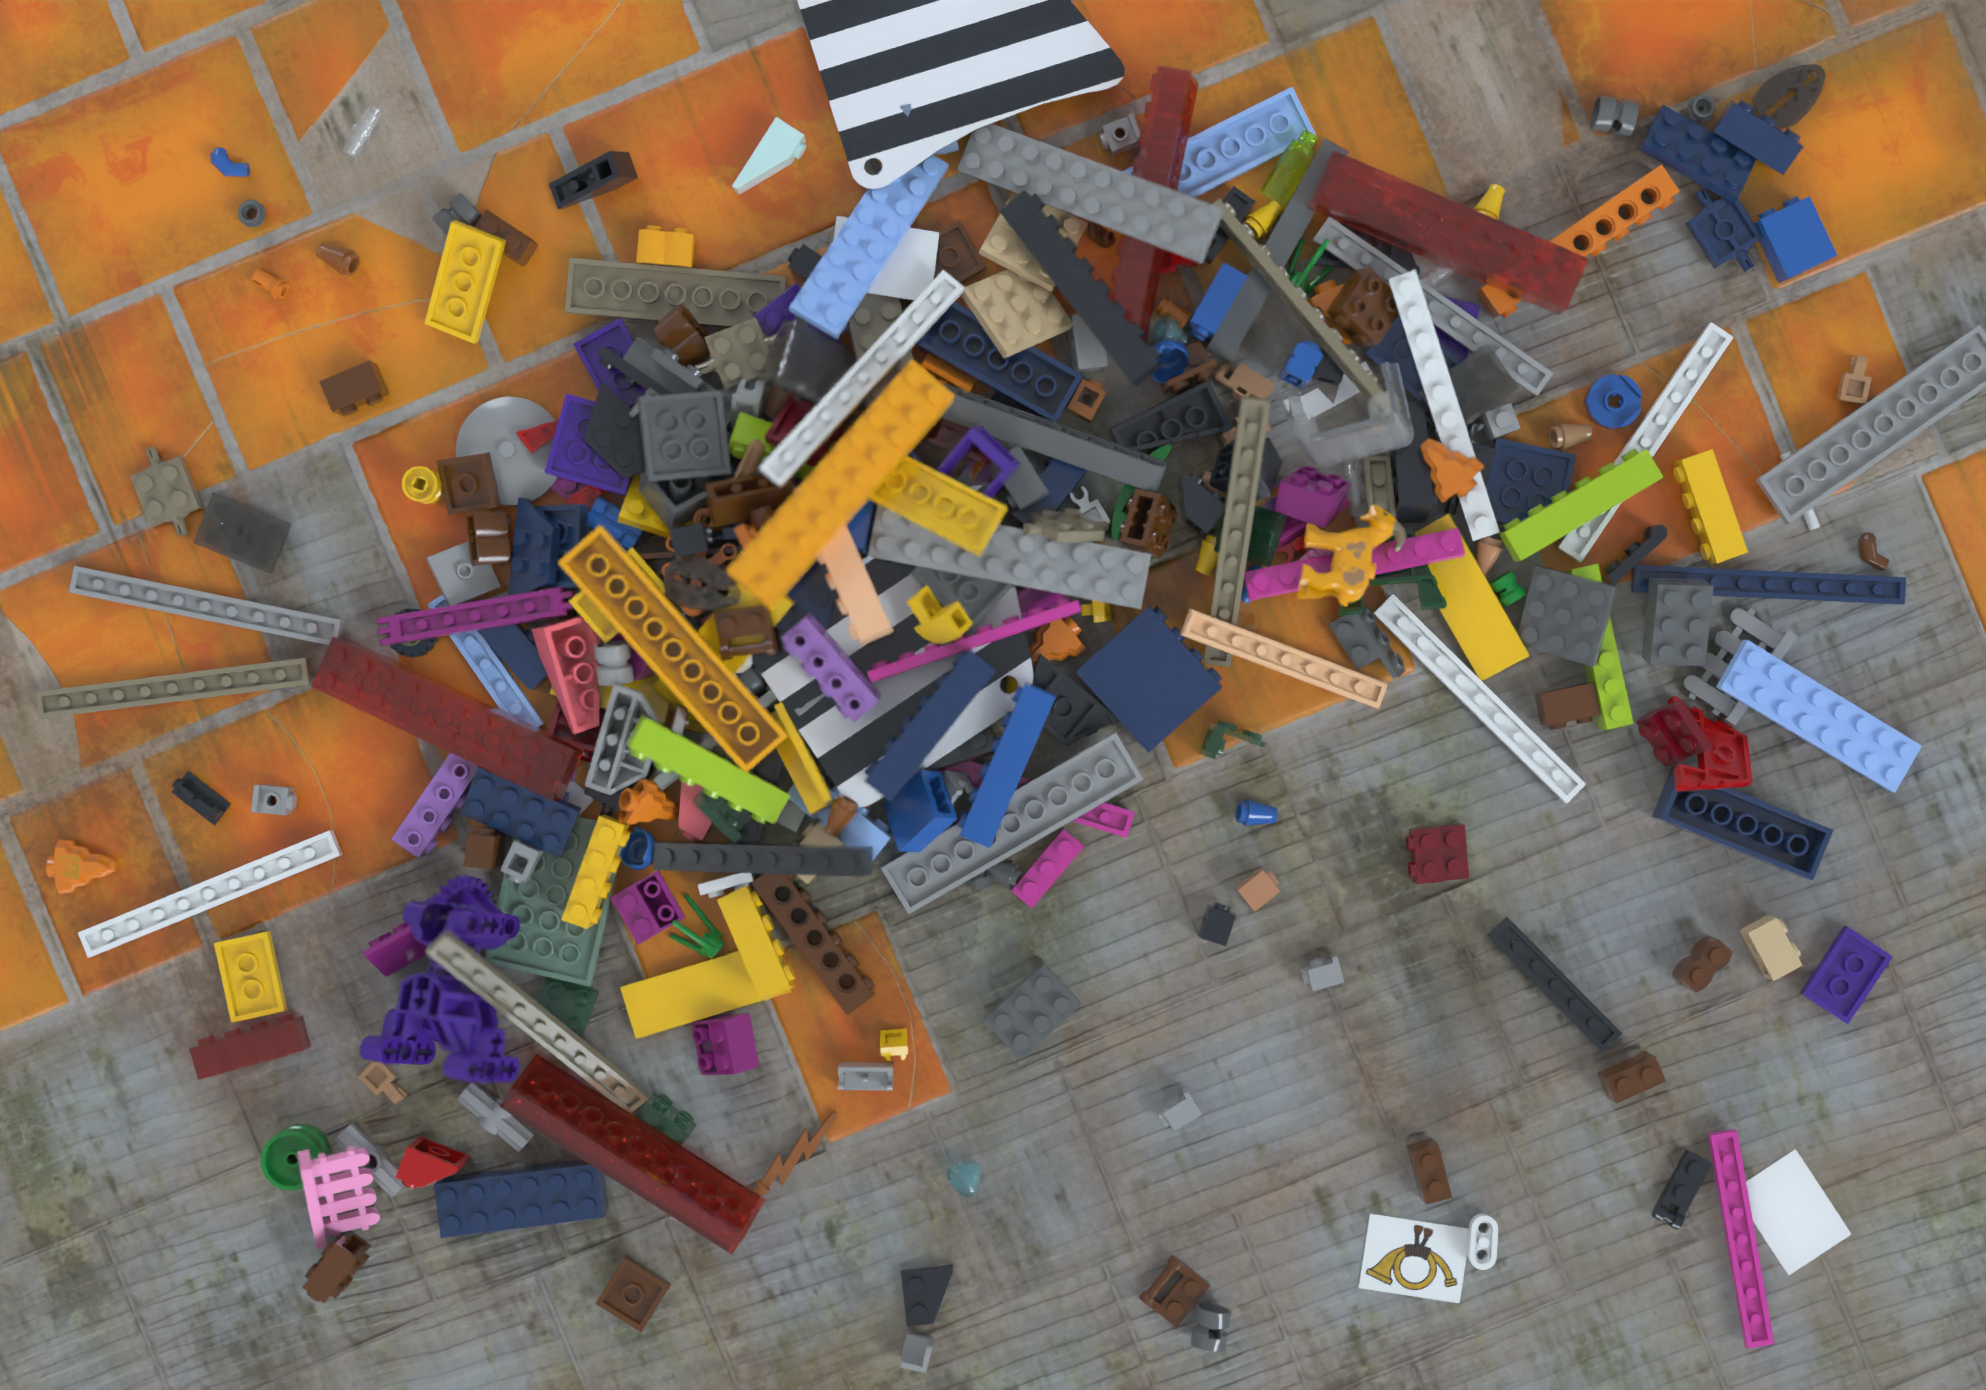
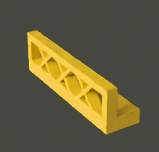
M780 702L774 706L776 711L771 713V715L789 735L776 746V749L810 815H814L831 806L834 798L800 731L788 715L783 703Z

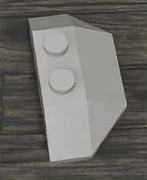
M617 683L614 684L585 782L586 787L611 795L648 776L652 760L646 757L643 761L630 754L631 748L626 744L642 714L662 724L642 692Z

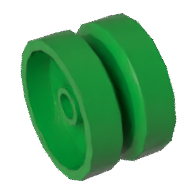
M294 1124L274 1135L265 1144L261 1153V1168L265 1178L273 1186L282 1190L296 1191L304 1188L297 1152L309 1149L311 1160L318 1158V1154L325 1153L326 1156L331 1155V1146L327 1136L319 1128L310 1124Z

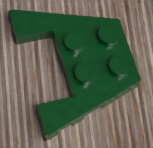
M1404 529L1406 539L1416 537L1413 529ZM1391 536L1383 543L1392 542L1396 540L1393 536ZM1428 564L1378 574L1374 576V579H1369L1368 586L1418 583L1420 610L1444 609L1447 606L1445 597L1442 596L1437 586L1438 582L1434 574L1432 575ZM1363 595L1357 601L1348 602L1347 606L1340 604L1338 616L1363 614Z

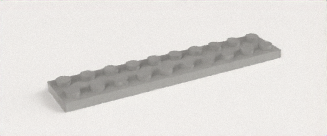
M988 124L972 131L957 169L961 173L1017 194L1024 190L1031 195L1036 193L1046 205L1203 263L1224 211L1220 207L994 124Z
M1980 325L1975 326L1870 399L1866 404L1857 408L1758 477L1755 481L1784 523L1790 524L1985 388V331Z
M878 505L868 557L1141 609L1151 554L1090 542L1056 543L1049 537L1041 536V534L1026 535L1023 529L998 525L979 557Z
M1115 731L1016 788L990 848L960 836L962 828L958 827L959 822L950 826L949 829L944 830L921 852H905L883 865L881 870L905 910L910 914L1141 782L1144 778Z

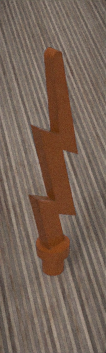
M831 1112L809 1141L805 1127L783 1164L778 1152L762 1180L759 1179L755 1183L756 1187L750 1192V1195L756 1201L763 1194L767 1195L771 1191L770 1186L777 1175H779L782 1187L803 1152L806 1162L808 1161L836 1119L837 1112Z

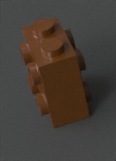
M1371 267L1353 271L1326 311L1333 319L1334 324L1342 328L1351 337L1352 342L1361 348L1378 345L1399 314L1391 288Z
M1135 489L1133 496L1128 500L1126 522H1123L1120 528V542L1133 551L1151 554V557L1162 559L1163 552H1166L1169 546L1168 534L1170 527L1176 522V507L1161 494Z
M351 1230L344 1236L338 1235L333 1241L329 1242L321 1253L322 1257L305 1274L304 1277L308 1280L302 1288L307 1291L311 1299L317 1302L321 1301L325 1304L331 1297L336 1299L352 1282L353 1276L358 1269L360 1270L370 1256L366 1253L372 1245Z

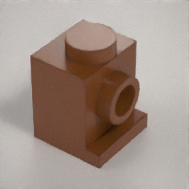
M1091 378L1088 381L1082 379L1066 411L1091 423L1107 392L1102 389L1104 385ZM1085 395H1089L1092 398V403L1086 405L1083 403L1082 398Z

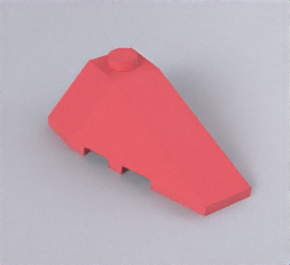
M581 615L532 628L539 656L572 734L599 726L600 693L598 692L596 668L600 665L595 661L594 645L601 643V638Z

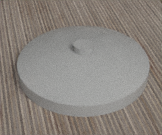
M500 397L490 400L476 408L461 426L456 442V457L490 452L501 505L518 506V497L528 498L534 502L546 495L558 478L544 474L553 440L533 454H530L516 433L523 429H530L556 420L543 407L524 398Z

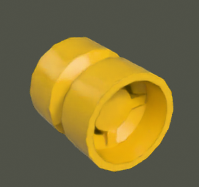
M417 466L409 469L403 476L402 489L411 500L429 505L435 504L443 498L444 494L437 471Z

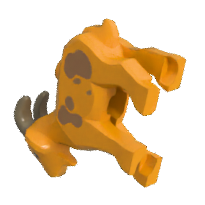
M1378 505L1370 506L1368 514L1359 517V520L1369 523L1370 527L1333 533L1320 530L1316 525L1307 523L1304 538L1305 547L1329 550L1334 553L1330 572L1324 574L1316 573L1311 566L1303 564L1297 598L1319 599L1324 596L1338 597V601L1342 606H1347L1348 602L1359 600L1368 587L1369 579H1374L1376 563L1371 562L1372 550L1393 536L1396 540L1395 551L1398 552L1406 539L1404 528L1391 514Z

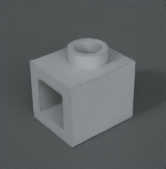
M1501 401L1485 407L1487 412L1478 416L1480 422L1484 423L1483 430L1487 441L1520 429L1511 403L1502 405Z

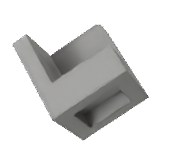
M907 1331L900 1359V1367L926 1373L933 1346V1337Z

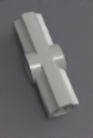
M471 1082L457 1099L478 1117V1122L485 1130L494 1135L498 1134L518 1152L535 1134L533 1130L514 1115V1110L505 1101L494 1098L476 1082Z
M351 1123L334 1140L345 1152L348 1151L347 1147L354 1146L355 1149L365 1148L369 1154L375 1156L378 1162L377 1166H373L368 1162L366 1165L358 1167V1169H370L373 1180L391 1197H394L405 1186L401 1183L402 1180L395 1178L399 1167L388 1158L386 1150L381 1146L375 1145L354 1123Z

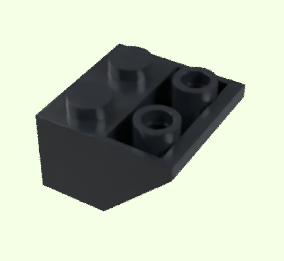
M1269 437L1265 438L1256 500L1272 495L1282 465V461ZM1228 445L1220 449L1209 480L1211 487L1224 493L1228 491L1234 445Z
M1184 473L1177 481L1181 520L1198 534L1204 536L1225 512L1224 502L1226 500L1216 491L1209 492L1202 487L1204 482L1195 474L1187 475Z

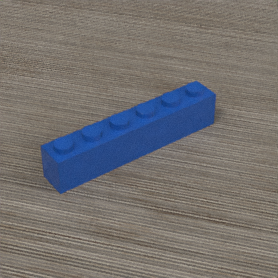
M1026 682L1024 687H1017L1012 699L1017 704L1013 713L1007 711L1001 724L1002 727L1006 728L1002 738L996 736L990 750L995 753L991 763L985 761L979 775L984 778L981 787L975 786L969 798V802L973 803L969 813L964 811L958 823V827L962 828L960 836L985 847H991L1056 698V694L1029 682Z

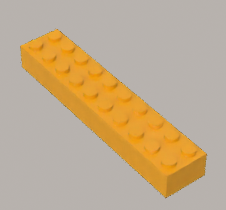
M911 359L726 570L728 576L771 612L953 404L955 395Z
M600 525L558 562L745 773L788 737L787 731L604 526Z

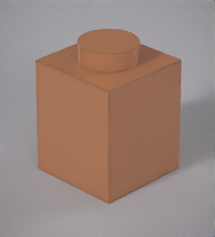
M1259 868L1235 887V889L1255 912L1280 892L1276 887L1280 882L1270 870L1265 873L1264 870Z

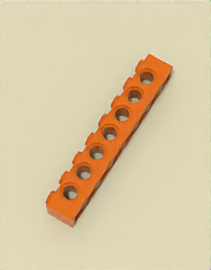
M1661 164L1476 292L1477 296L1493 319L1499 315H1502L1505 319L1518 310L1515 304L1523 299L1528 303L1540 294L1537 289L1545 284L1550 288L1563 279L1560 275L1563 271L1569 269L1570 272H1573L1585 264L1582 258L1590 253L1595 257L1608 248L1605 243L1611 238H1614L1617 242L1630 233L1627 227L1633 223L1640 226L1652 218L1650 214L1652 210L1658 207L1662 211L1675 202L1672 197L1680 192V190ZM1641 193H1647L1650 196V204L1642 201ZM1619 208H1624L1628 212V220L1622 219L1619 216ZM1597 223L1605 226L1606 235H1601L1597 232ZM1575 238L1583 242V251L1577 250L1574 247L1573 241ZM1552 254L1560 256L1561 266H1556L1552 263ZM1529 269H1534L1538 272L1539 281H1532L1529 278ZM1508 284L1516 288V297H1511L1507 294L1506 286Z

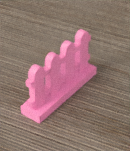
M354 1146L347 1147L348 1151L329 1156L322 1153L318 1154V1158L312 1160L310 1159L309 1149L297 1152L316 1250L327 1246L326 1236L333 1235L336 1238L338 1235L341 1236L340 1233L358 1228H362V1231L368 1230L370 1225H374L380 1220L377 1208L370 1207L365 1209V1206L372 1205L377 1199L374 1189H362L363 1186H367L373 1181L370 1169H358V1167L366 1165L370 1160L368 1150L365 1148L355 1149ZM351 1169L349 1172L329 1176L331 1173ZM322 1176L321 1179H314V1177ZM355 1189L352 1192L333 1196L334 1193ZM326 1196V1198L318 1200V1197ZM357 1208H358V1211H354V1212H350V1213H346V1214H342V1215H338V1216H337V1213H341V1212H345V1211H349V1210H353V1209H357Z

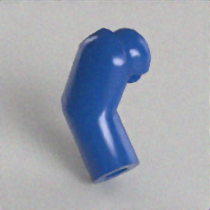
M217 147L213 150V153L210 155L211 163L224 176H250L249 163H233L228 158L227 150Z

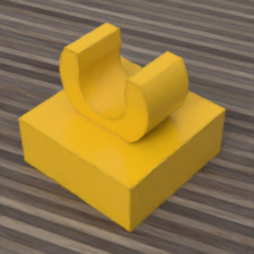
M1092 600V604L1081 605L1082 616L1093 615L1094 623L1112 621L1110 603Z
M907 1028L880 1031L881 1057L885 1056L887 1061H891V1056L901 1055V1060H905L906 1054H908Z

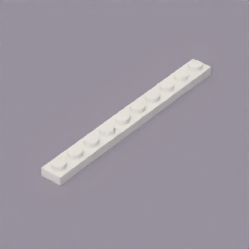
M943 270L759 467V471L781 489L964 292V287Z
M1416 270L1390 278L1388 281L1440 442L1451 452L1460 451L1468 458L1475 457ZM1480 471L1473 478L1478 484L1461 499L1458 496L1473 541L1499 533Z
M1712 322L1707 324L1614 461V466L1623 461L1622 455L1635 448L1638 452L1647 449L1651 457L1654 456L1734 338ZM1621 503L1564 535L1556 548L1576 562H1582Z
M1391 594L1373 612L1374 616L1564 803H1568L1586 785L1394 594Z
M329 830L78 932V935L89 958L343 854L333 830Z

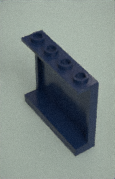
M1150 604L1076 670L1080 678L1148 753L1222 688L1220 681L1223 679L1213 667L1207 669L1201 662L1204 659L1202 654L1194 646L1189 649L1183 642L1186 637L1180 635L1181 631L1176 626L1171 629L1165 622L1168 618L1158 606L1153 609Z

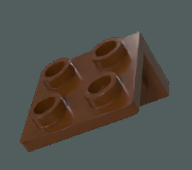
M1200 340L1185 347L1189 354V363L1185 367L1183 374L1171 377L1165 384L1159 382L1163 393L1171 391L1172 395L1186 389L1190 381L1195 379L1196 383L1210 378L1211 374L1214 373L1213 370L1218 364L1217 360H1209Z

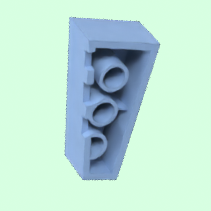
M793 784L788 791L791 795L789 800L810 817L818 818L820 820L819 823L825 828L832 805L814 815H810L795 784ZM827 785L833 798L837 799L841 793L836 785L833 788ZM858 807L856 816L840 833L841 840L847 846H872L873 861L891 838L892 833L889 832L891 827L880 818H877L875 821L867 815L869 812L867 808Z

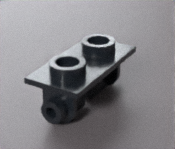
M187 771L182 779L178 778L172 784V787H174L172 793L213 825L217 824L231 806L229 801L190 771Z

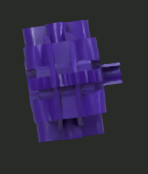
M456 875L455 879H447V886L440 885V894H434V897L424 902L410 901L403 911L404 922L410 926L412 934L421 943L429 946L448 930L478 955L481 950H493L501 947L508 939L515 938L520 929V921L516 915L503 913L495 905L496 900H490L493 891L487 890L488 884L482 883L480 878L468 875ZM430 957V966L426 974H413L403 982H400L398 1003H396V1008L390 1009L385 1015L382 1035L366 1036L360 1045V1055L365 1060L383 1064L426 1065L434 1059L436 1054V1046L433 1041L439 1042L442 1050L453 1052L444 1061V1074L447 1077L468 1082H511L517 1077L519 1072L518 1060L515 1057L503 1055L505 1033L502 1029L497 1028V1009L432 957Z

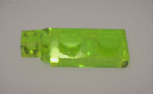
M1304 129L1297 141L1293 139L1290 145L1288 144L1261 188L1260 193L1272 201H1277L1283 207L1286 205L1313 161L1314 151L1311 148L1318 138L1315 134Z

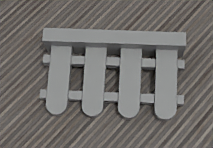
M1737 608L1730 613L1729 620L1736 628L1731 634L1727 631H1719L1715 634L1714 643L1721 649L1716 656L1706 653L1705 666H1700L1705 670L1701 678L1689 675L1683 680L1684 689L1690 692L1687 698L1692 701L1696 697L1714 708L1711 713L1716 717L1720 713L1725 715L1721 722L1730 727L1736 726L1748 706L1738 700H1732L1730 695L1727 693L1723 694L1706 682L1711 675L1719 680L1721 679L1728 667V664L1722 661L1727 653L1732 656L1735 655L1742 642L1738 639L1741 632L1744 631L1760 641L1758 646L1763 650L1766 646L1772 649L1769 653L1782 660L1798 637L1789 630L1780 634L1777 632L1780 628L1774 623L1769 627L1753 616L1756 611L1751 608L1747 612Z

